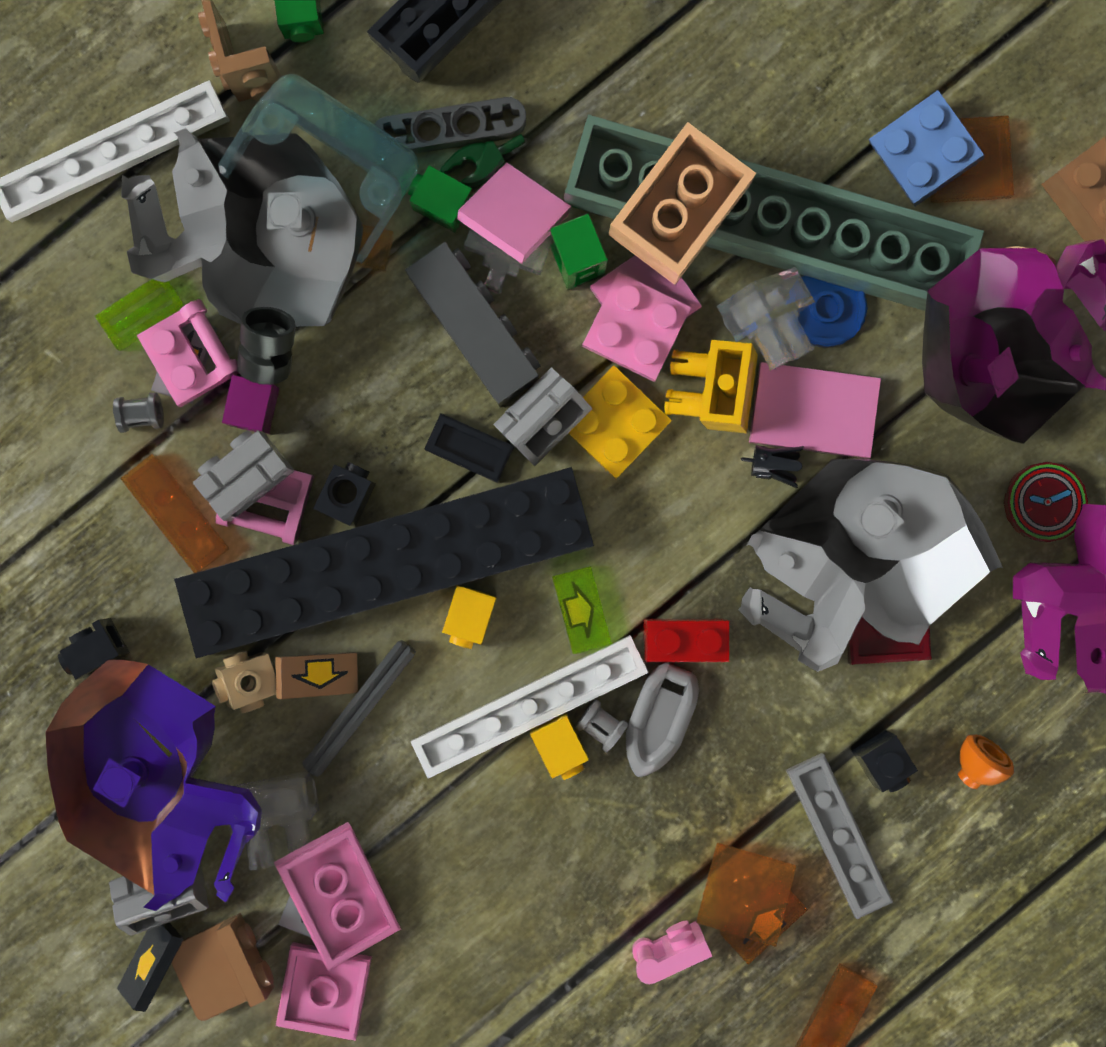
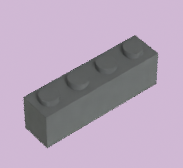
M444 242L406 268L405 271L498 406L501 407L539 379V375L535 370L541 367V365L528 347L521 350L512 337L518 333L507 316L502 314L500 317H497L489 304L495 300L483 282L479 281L474 284L466 272L471 266L459 248L451 251Z

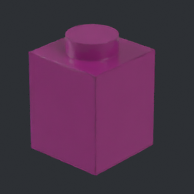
M232 375L222 423L230 427L254 432L259 430L269 435L279 387L274 384L266 385L250 382L243 377Z

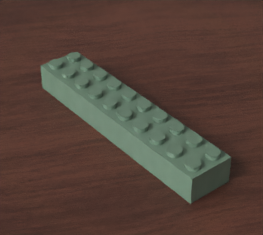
M588 114L565 190L564 202L571 207L615 219L674 139ZM738 159L756 172V175L749 188L705 245L706 247L855 291H862L872 296L925 311L927 291L979 250L984 231Z

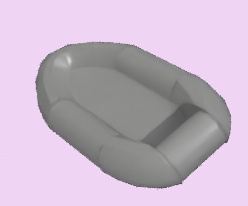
M665 663L655 668L646 679L626 731L627 758L632 771L637 777L648 776L659 770L674 756L681 746L698 701L699 685L693 672L670 663ZM666 679L684 686L682 694L661 687L663 680Z

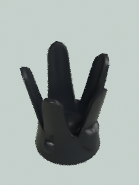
M756 445L753 458L742 457L741 460L752 462L751 476L768 480L772 478L798 488V485L795 483L797 480L796 476L787 471H799L802 469V463L795 460L800 458V453L796 451L803 450L804 446L770 449L766 446Z

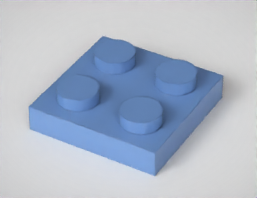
M938 90L869 139L870 144L914 207L984 159L983 152Z

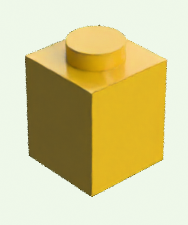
M457 585L442 633L451 635L449 642L468 649H472L474 643L481 645L484 641L497 596Z
M567 712L530 730V736L552 779L561 775L562 779L565 780L585 769L583 763L589 761L588 754Z

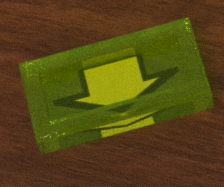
M591 566L552 576L573 654L612 644Z

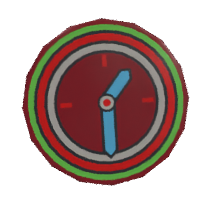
M1043 462L1026 466L1013 476L1009 482L1010 485L1007 493H1005L1003 504L1006 517L1016 532L1039 542L1062 540L1075 532L1076 520L1082 511L1083 504H1088L1085 485L1074 471L1063 464Z

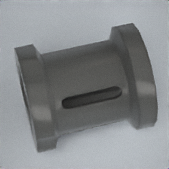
M149 393L147 398L131 400L118 397L113 401L115 424L120 433L127 432L130 428L151 425L154 429L163 427L164 413L158 393Z

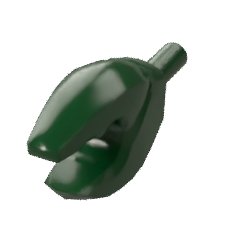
M522 134L499 147L496 146L494 141L469 144L456 151L443 164L440 171L447 175L455 169L462 168L467 163H473L477 166L476 171L464 178L461 183L470 188L481 186L505 164L502 156L525 144L526 141Z

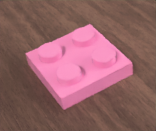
M618 272L582 347L655 382L691 307Z

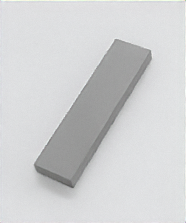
M820 753L786 769L854 917L859 919L893 903L825 755Z

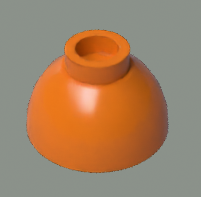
M971 734L966 737L960 749L962 769L958 772V776L967 786L972 789H978L981 785L992 786L1000 784L1014 774L1012 760L997 744L977 734Z

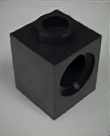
M347 462L344 469L334 464L313 509L349 526L356 527L376 483L367 480L370 472L359 466ZM352 481L357 489L356 497L352 502L343 504L337 497L338 487L343 482Z

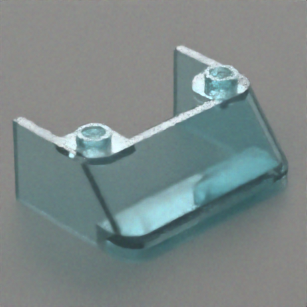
M294 74L284 75L275 81L251 110L218 164L220 174L228 179L253 137L264 144L275 145L286 140L295 125L368 172L360 186V200L366 210L380 219L358 254L356 261L362 264L416 177L419 168L417 156L409 147L301 76Z

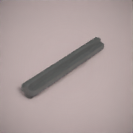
M400 640L386 655L303 761V767L308 772L318 777L328 767L414 657L416 651L409 644Z

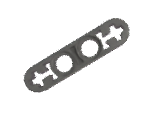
M503 97L386 116L374 123L371 129V139L375 149L385 157H399L467 146L474 143L511 139L523 132L526 126V111L519 100L512 97ZM511 109V113L514 116L519 115V117L513 120V126L506 127L503 120L492 121L493 130L487 131V121L484 112L490 111L491 120L502 118L503 110ZM467 114L476 116L480 120L479 129L472 134L462 133L457 127V123L462 116ZM434 121L440 126L441 132L436 139L426 141L418 135V129L423 122ZM411 124V133L415 143L408 144L407 135L394 138V145L387 146L385 140H379V138L385 136V130L388 128H392L396 135L406 134L407 131L404 125Z

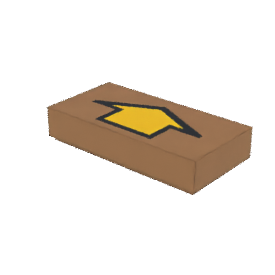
M355 652L275 657L276 698L278 699L354 694L358 692L357 653Z

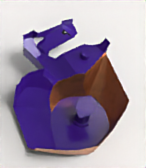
M108 660L72 691L60 705L45 732L48 775L58 822L66 841L152 893L154 897L143 908L157 911L161 906L180 896L184 889L194 884L207 840L214 827L231 825L233 833L214 882L217 890L216 895L227 903L235 888L231 878L244 846L260 829L262 809L249 789L192 778L212 746L216 706L149 664L127 660Z

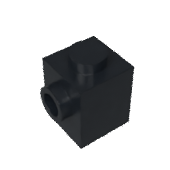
M887 730L852 750L871 784L881 792L886 790L895 792L910 783L911 779L909 776L918 771L897 735Z

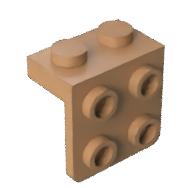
M201 0L204 11L198 12L199 22L204 36L210 38L214 51L208 52L209 60L215 76H220L225 91L231 89L237 100L241 102L248 99L255 101L267 100L274 97L276 92L285 90L281 74L266 46L234 54L226 23L212 0Z
M241 913L184 939L171 963L197 1019L201 1021H206L246 1001L251 1008L265 1001L275 987L272 971L267 962L262 960L256 947L254 932L250 925L245 923Z

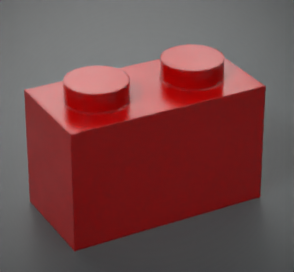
M644 619V660L646 662H730L729 620Z

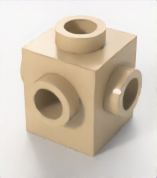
M247 651L238 652L223 658L225 665L215 668L217 679L212 680V685L220 704L226 702L227 707L233 710L240 708L241 713L256 710L265 705L263 699L276 695V675L268 653L260 652L248 656ZM246 676L247 683L241 688L240 682Z

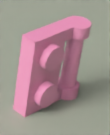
M201 299L186 304L180 311L137 335L170 395L179 407L186 405L228 381L232 375L236 376L239 374L236 359H230L205 315L207 309ZM192 323L217 367L209 374L182 329Z
M294 470L293 473L256 501L288 510L286 522L244 511L231 522L223 521L217 514L216 524L226 527L234 524L280 537L283 543L295 545L300 534L301 522L314 476Z
M688 921L676 923L666 930L667 935L654 941L644 937L635 941L632 952L637 962V976L641 982L654 984L712 957L698 921L691 924Z

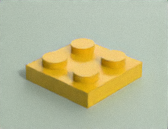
M613 365L583 397L592 407V410L568 434L616 480L672 420Z

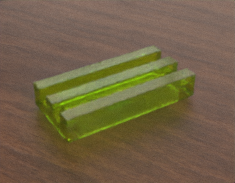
M151 279L95 315L115 348L122 351L139 340L137 337L139 333L180 311L185 306V303L178 296L179 294L171 285L170 280L164 283ZM163 287L165 292L139 307L114 325L110 324L109 321L157 289ZM170 300L172 301L170 305H168L161 311L157 312L141 324L137 325L121 337L118 336L120 332L127 329L143 317L147 316L163 304L167 303Z

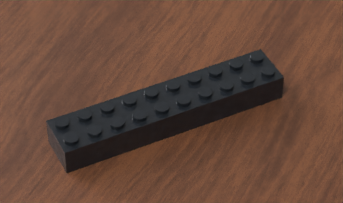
M569 467L175 578L174 581L195 657L200 658L590 548L594 544L573 469Z

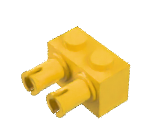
M711 340L708 354L674 349L671 358L675 359V362L670 363L671 375L706 377L703 393L668 389L666 398H669V401H665V414L700 417L702 424L709 430L747 434L758 354L753 344Z

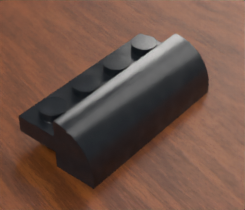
M398 0L367 33L371 40L399 65L401 71L406 76L420 83L503 0Z

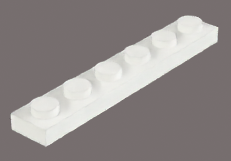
M208 80L1 177L0 206L6 219L13 223L179 145V138L174 132L186 128L197 137L229 122L230 120L213 84Z
M629 635L411 740V744L427 778H431L647 674L648 671L632 637Z

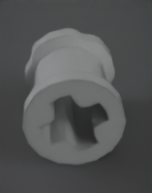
M595 699L582 714L574 728L579 732L584 730L602 744V750L607 753L622 736L628 723L624 720L620 722L603 710L600 707L601 702Z

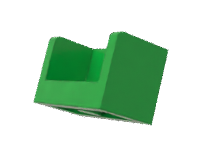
M589 213L551 229V235L554 243L551 245V251L567 290L605 275L607 257Z

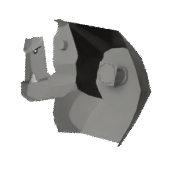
M186 128L174 132L179 138L180 146L178 159L172 174L179 215L184 227V231L176 239L168 236L156 186L151 180L150 175L134 176L129 179L122 175L121 197L126 199L128 203L134 247L126 251L133 274L165 283L202 266V286L208 301L218 310L219 315L241 324V317L244 312L251 308L273 307L290 314L295 320L296 327L325 326L330 323L351 278L360 249L363 226L339 182L311 146L299 135L290 133L199 139Z
M863 458L832 459L757 533L753 534L746 545L754 548L762 561L765 571L802 596L814 601L813 613L805 616L762 590L752 589L751 587L743 596L741 607L738 610L752 625L761 624L800 651L798 661L819 672L838 664L861 617L888 638L898 642H911L919 645L930 624L989 572L1003 567L982 521L970 502L948 475L916 465Z

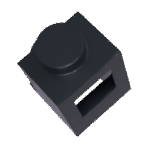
M111 618L99 619L93 622L92 626L95 631L88 627L69 637L71 645L60 650L58 654L59 663L67 674L74 676L75 680L90 676L108 660H118L130 653Z

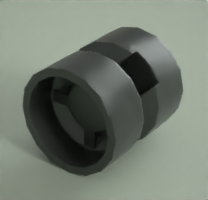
M256 307L244 312L241 317V344L238 349L237 361L238 372L243 378L250 382L266 385L281 383L288 378L291 372V348L294 345L296 328L295 320L290 314L273 307Z

